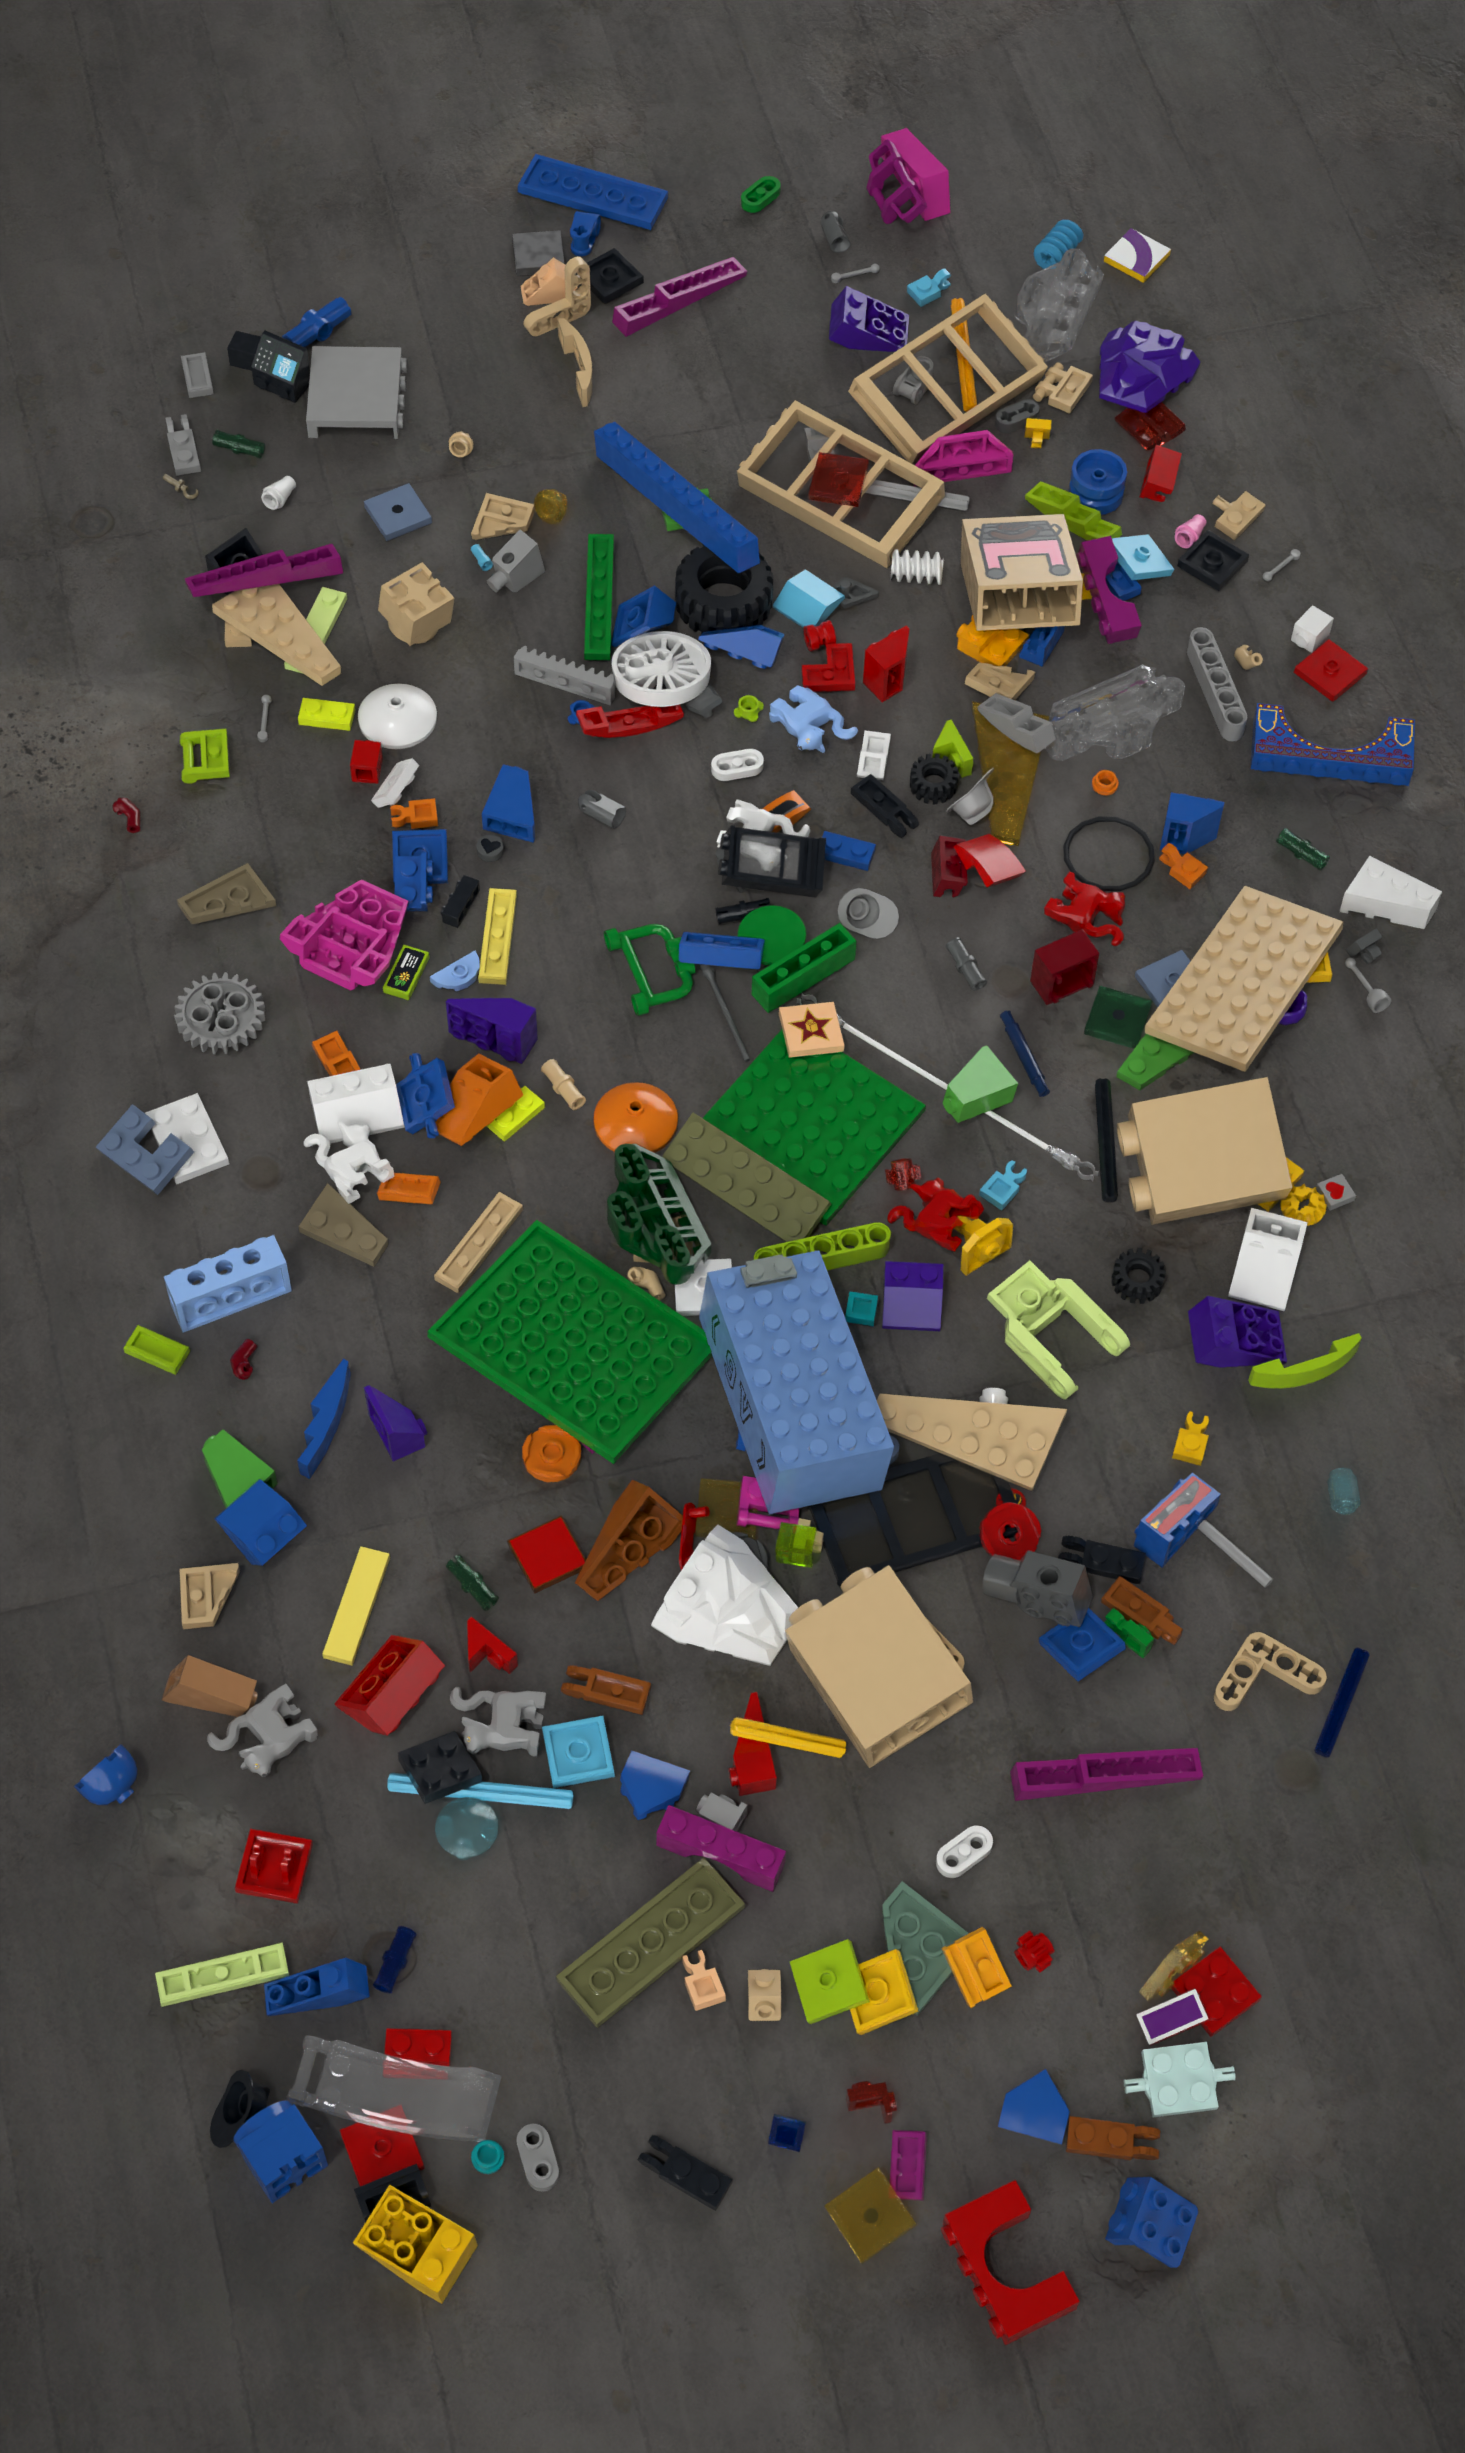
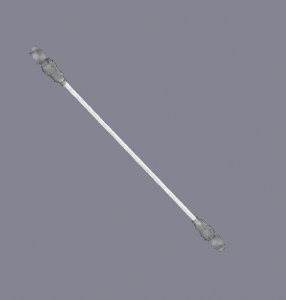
M802 993V1000H812L817 1004V1000L813 995H803ZM797 998V1003L802 1005L801 999ZM837 1014L841 1029H846L945 1090L947 1089L948 1084L848 1025ZM991 1110L985 1112L988 1116L1045 1149L1054 1160L1061 1163L1063 1168L1068 1171H1077L1081 1179H1091L1093 1182L1094 1176H1098L1099 1171H1095L1092 1163L1080 1162V1158L1074 1153L1047 1145ZM1079 1167L1091 1168L1093 1175H1083L1079 1171Z

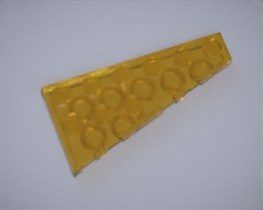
M972 701V714L975 721L982 777L994 768V771L986 780L993 795V806L988 813L991 835L1002 843L1019 846L1041 751L1035 753L1007 737L978 711L977 707L982 703ZM1033 713L1034 716L1049 721V716Z

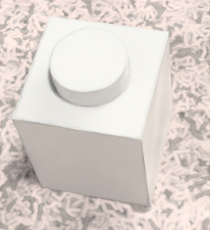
M1312 605L1295 623L1291 641L1311 653L1314 652L1330 635L1334 618Z

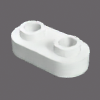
M755 749L718 754L712 759L711 772L716 779L721 781L755 776L763 770L764 758Z
M971 1826L960 1833L938 1851L936 1858L938 1871L948 1878H956L964 1874L990 1854L993 1845L991 1833L982 1826ZM977 1841L982 1847L975 1849L971 1846V1843ZM953 1859L957 1862V1865L950 1867L946 1861Z

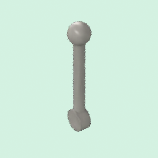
M872 264L871 267L844 274L833 273L831 281L839 283L841 279L869 272L877 273L880 267L878 264Z
M1297 549L1291 550L1289 557L1270 572H1264L1263 580L1271 581L1273 575L1289 562L1298 560L1301 554L1300 551Z
M267 694L261 698L263 703L261 731L257 734L260 742L268 740L266 725L268 706L272 698Z

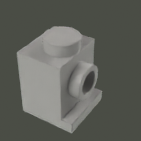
M710 1793L709 1796L704 1795L701 1798L696 1811L699 1812V1817L738 1832L747 1816V1804L741 1802L738 1807L731 1798L725 1795L717 1796Z

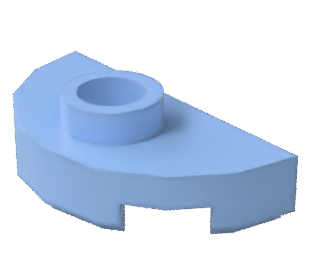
M476 951L431 975L430 982L439 989L443 987L460 991L468 988L476 981L479 973L480 960Z

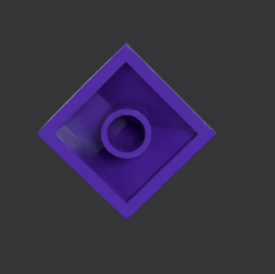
M370 1385L364 1387L368 1415L392 1461L394 1462L425 1448L424 1436L427 1435V1430L421 1418L416 1420L410 1409Z

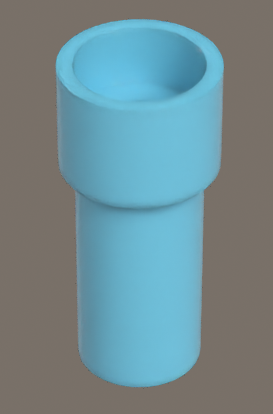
M479 544L473 545L471 551L478 560L483 571L490 570L493 563L489 556L484 553Z

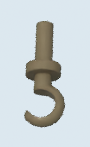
M167 474L163 476V480L175 486L177 492L182 490L184 497L187 499H195L198 496L199 491L197 489L194 495L187 494L189 487L185 485L184 480L180 479L177 481Z

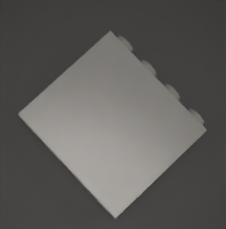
M312 346L306 415L308 438H318L319 427L393 428L394 439H398L399 429H403V413H400V410L405 408L404 395H401V391H406V377L402 376V373H407V358H402L401 347Z

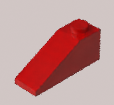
M757 1692L751 1693L744 1719L764 1723ZM738 1737L733 1755V1767L728 1768L731 1786H737L739 1796L775 1790L777 1777L769 1743Z

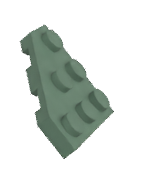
M902 1881L882 1904V1915L887 1952L897 1949L901 1953L919 2011L914 2014L918 2016L953 1974L941 1948L953 1944L954 1941L969 1933Z

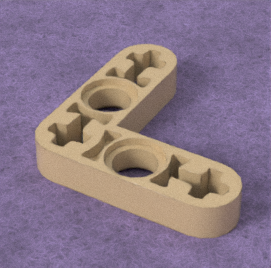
M574 257L565 265V298L533 311L526 316L524 327L532 336H539L558 328V319L560 318L571 322L583 317L590 310V268L583 258ZM582 284L577 290L574 291V289L578 285ZM561 311V313L558 316L553 318L556 313Z
M1255 1632L1246 1638L1218 1683L1214 1693V1702L1222 1710H1235L1241 1704L1262 1669L1309 1695L1317 1694L1323 1689L1327 1676L1325 1670L1317 1663L1261 1632ZM1258 1643L1262 1644V1650H1259L1258 1653L1253 1651L1254 1646ZM1271 1651H1276L1273 1654L1272 1660H1267L1268 1655H1270ZM1280 1657H1287L1292 1661L1293 1667L1289 1670L1281 1669L1277 1665L1276 1660ZM1239 1665H1245L1250 1668L1252 1675L1248 1678H1241L1236 1674L1235 1668ZM1300 1665L1303 1668L1299 1673L1298 1677H1296L1295 1674L1298 1669V1666ZM1314 1674L1317 1676L1316 1681L1312 1684L1308 1683L1307 1678ZM1232 1683H1234L1237 1687L1233 1698L1225 1700L1223 1698L1224 1693H1227Z

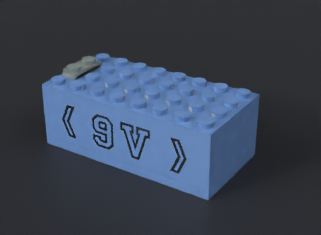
M820 1251L783 1257L782 1254L746 1261V1264L742 1266L707 1272L699 1319L706 1334L708 1345H710L714 1362L768 1513L783 1512L882 1490L894 1445Z

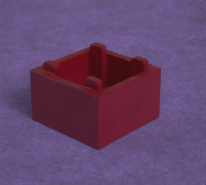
M1083 929L1035 950L1030 982L1046 1005L1055 1004L1062 998L1087 987H1093L1100 953Z

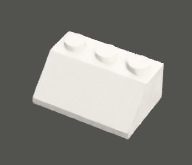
M391 1064L307 1081L318 1133L329 1139L330 1144L343 1141V1136L338 1126L340 1121L347 1127L351 1125H367L371 1131L370 1135L404 1128Z

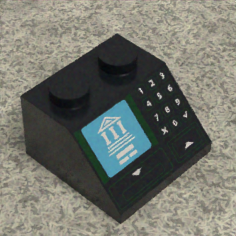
M265 330L261 335L251 366L253 383L260 389H265L283 399L296 403L309 387L310 368L307 348Z

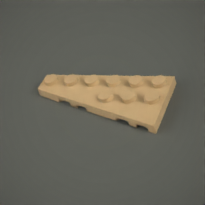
M280 584L237 590L212 604L214 614L321 686L341 674L340 664Z

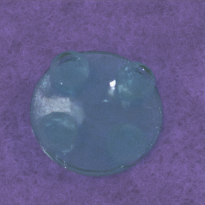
M472 1797L459 1798L448 1803L440 1811L435 1824L436 1837L439 1844L448 1853L460 1860H468L471 1857L484 1853L492 1846L498 1836V1820L493 1809L484 1801Z

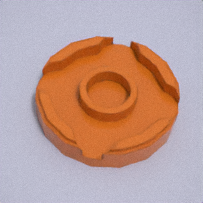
M545 1425L527 1436L522 1446L523 1463L526 1470L534 1478L544 1482H559L569 1478L577 1470L581 1462V1445L576 1438L557 1425Z

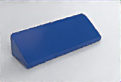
M683 932L679 943V962L760 969L765 940Z

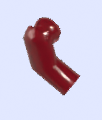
M245 1339L230 1358L233 1374L242 1380L248 1379L252 1374L253 1367L250 1365L249 1357L258 1348L250 1339Z

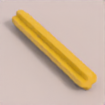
M739 1717L734 1718L730 1724V1733L733 1736L841 1758L846 1752V1742L838 1738Z

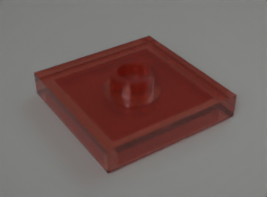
M819 452L808 494L809 500L859 507L869 459Z

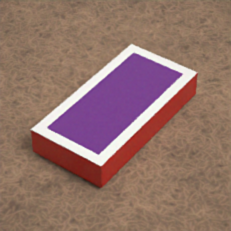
M1196 1989L1136 2014L1150 2046L1210 2021Z

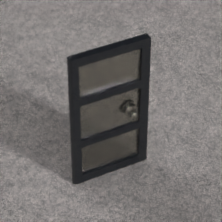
M938 1453L888 1468L883 1488L880 1491L810 1505L809 1509L817 1530L824 1533L823 1546L836 1577L837 1585L841 1589L842 1583L851 1574L865 1567H870L874 1573H877L889 1565L894 1573L982 1547L980 1522L989 1510L997 1506L996 1498L998 1494H1000L1003 1503L1017 1504L1008 1481ZM1006 1525L1003 1536L1004 1538H1012L1018 1531L1016 1527L1010 1528L1009 1525Z

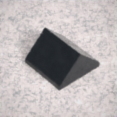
M244 528L205 555L207 570L211 571L263 554L247 528ZM234 591L224 592V593H225L226 595H229L230 593H232V592H234Z

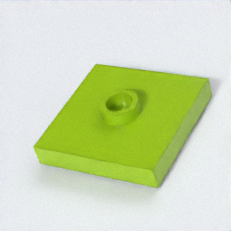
M849 1939L790 1961L804 2013L809 2024L870 2002L854 1948Z

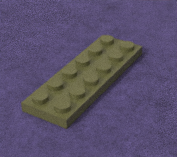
M694 1112L662 1156L672 1163L674 1169L785 1242L809 1237L831 1206L830 1201Z
M703 1857L556 1976V1980L596 2028H598L682 1960V1956L688 1955L745 1908V1903Z

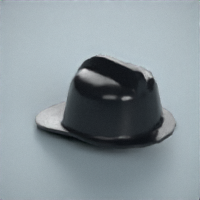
M245 2070L236 2071L231 2076L226 2091L212 2117L210 2138L214 2146L219 2148L229 2146L234 2141V2135L239 2128L267 2106L270 2089L266 2085L253 2082L250 2074Z

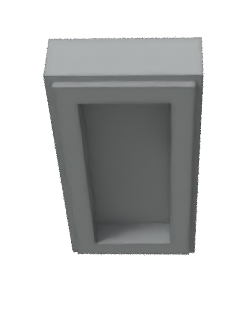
M205 352L181 356L189 398L214 394Z

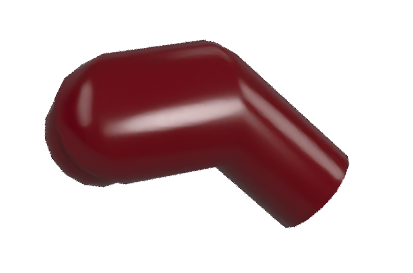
M118 798L112 805L113 811L117 812L118 815L125 814L127 816L128 832H139L140 809L128 798Z

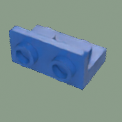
M421 852V856H395L394 894L408 900L407 911H428V903H433V887L428 886V877H433V860H428L427 852Z

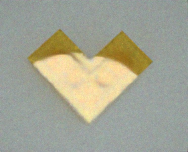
M1198 1931L1174 1946L1139 1993L1148 2001L1158 1994L1161 1997L1166 1995L1175 1984L1171 1980L1177 1972L1182 1974L1189 1965L1194 1966L1205 1953L1201 1948L1209 1939Z

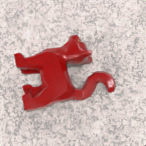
M1069 871L1064 878L1066 887L1062 896L1067 900H1072L1071 904L1066 906L1062 900L1050 898L1044 908V914L1062 922L1075 932L1083 929L1091 937L1098 938L1107 934L1113 935L1111 944L1112 946H1118L1124 938V934L1119 927L1111 924L1094 927L1092 923L1095 916L1101 911L1121 926L1123 923L1121 916L1125 909L1124 893H1106L1094 885L1075 880V874Z
M940 1178L927 1181L921 1186L911 1184L910 1187L923 1200L922 1204L925 1208L919 1213L917 1219L914 1220V1212L910 1207L901 1205L894 1207L890 1210L887 1221L892 1224L903 1216V1224L906 1229L918 1232L925 1238L934 1240L941 1247L955 1252L962 1242L961 1238L951 1236L954 1227H961L963 1225L958 1216L978 1219L984 1210L983 1205L974 1195L969 1194L963 1198L953 1189L944 1188V1181Z

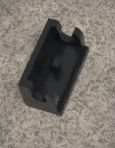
M417 2164L354 2189L365 2223L389 2185L425 2206L431 2207L429 2196Z

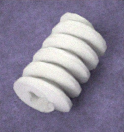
M898 549L894 550L892 554L891 578L895 574L897 582H901L903 575H906L907 582L911 583L913 576H916L917 582L921 583L925 576L928 584H931L934 577H936L938 585L942 584L943 560H941L939 552H935L931 559L928 551H925L923 557L920 558L918 550H915L912 557H910L908 550L904 551L902 557H900Z

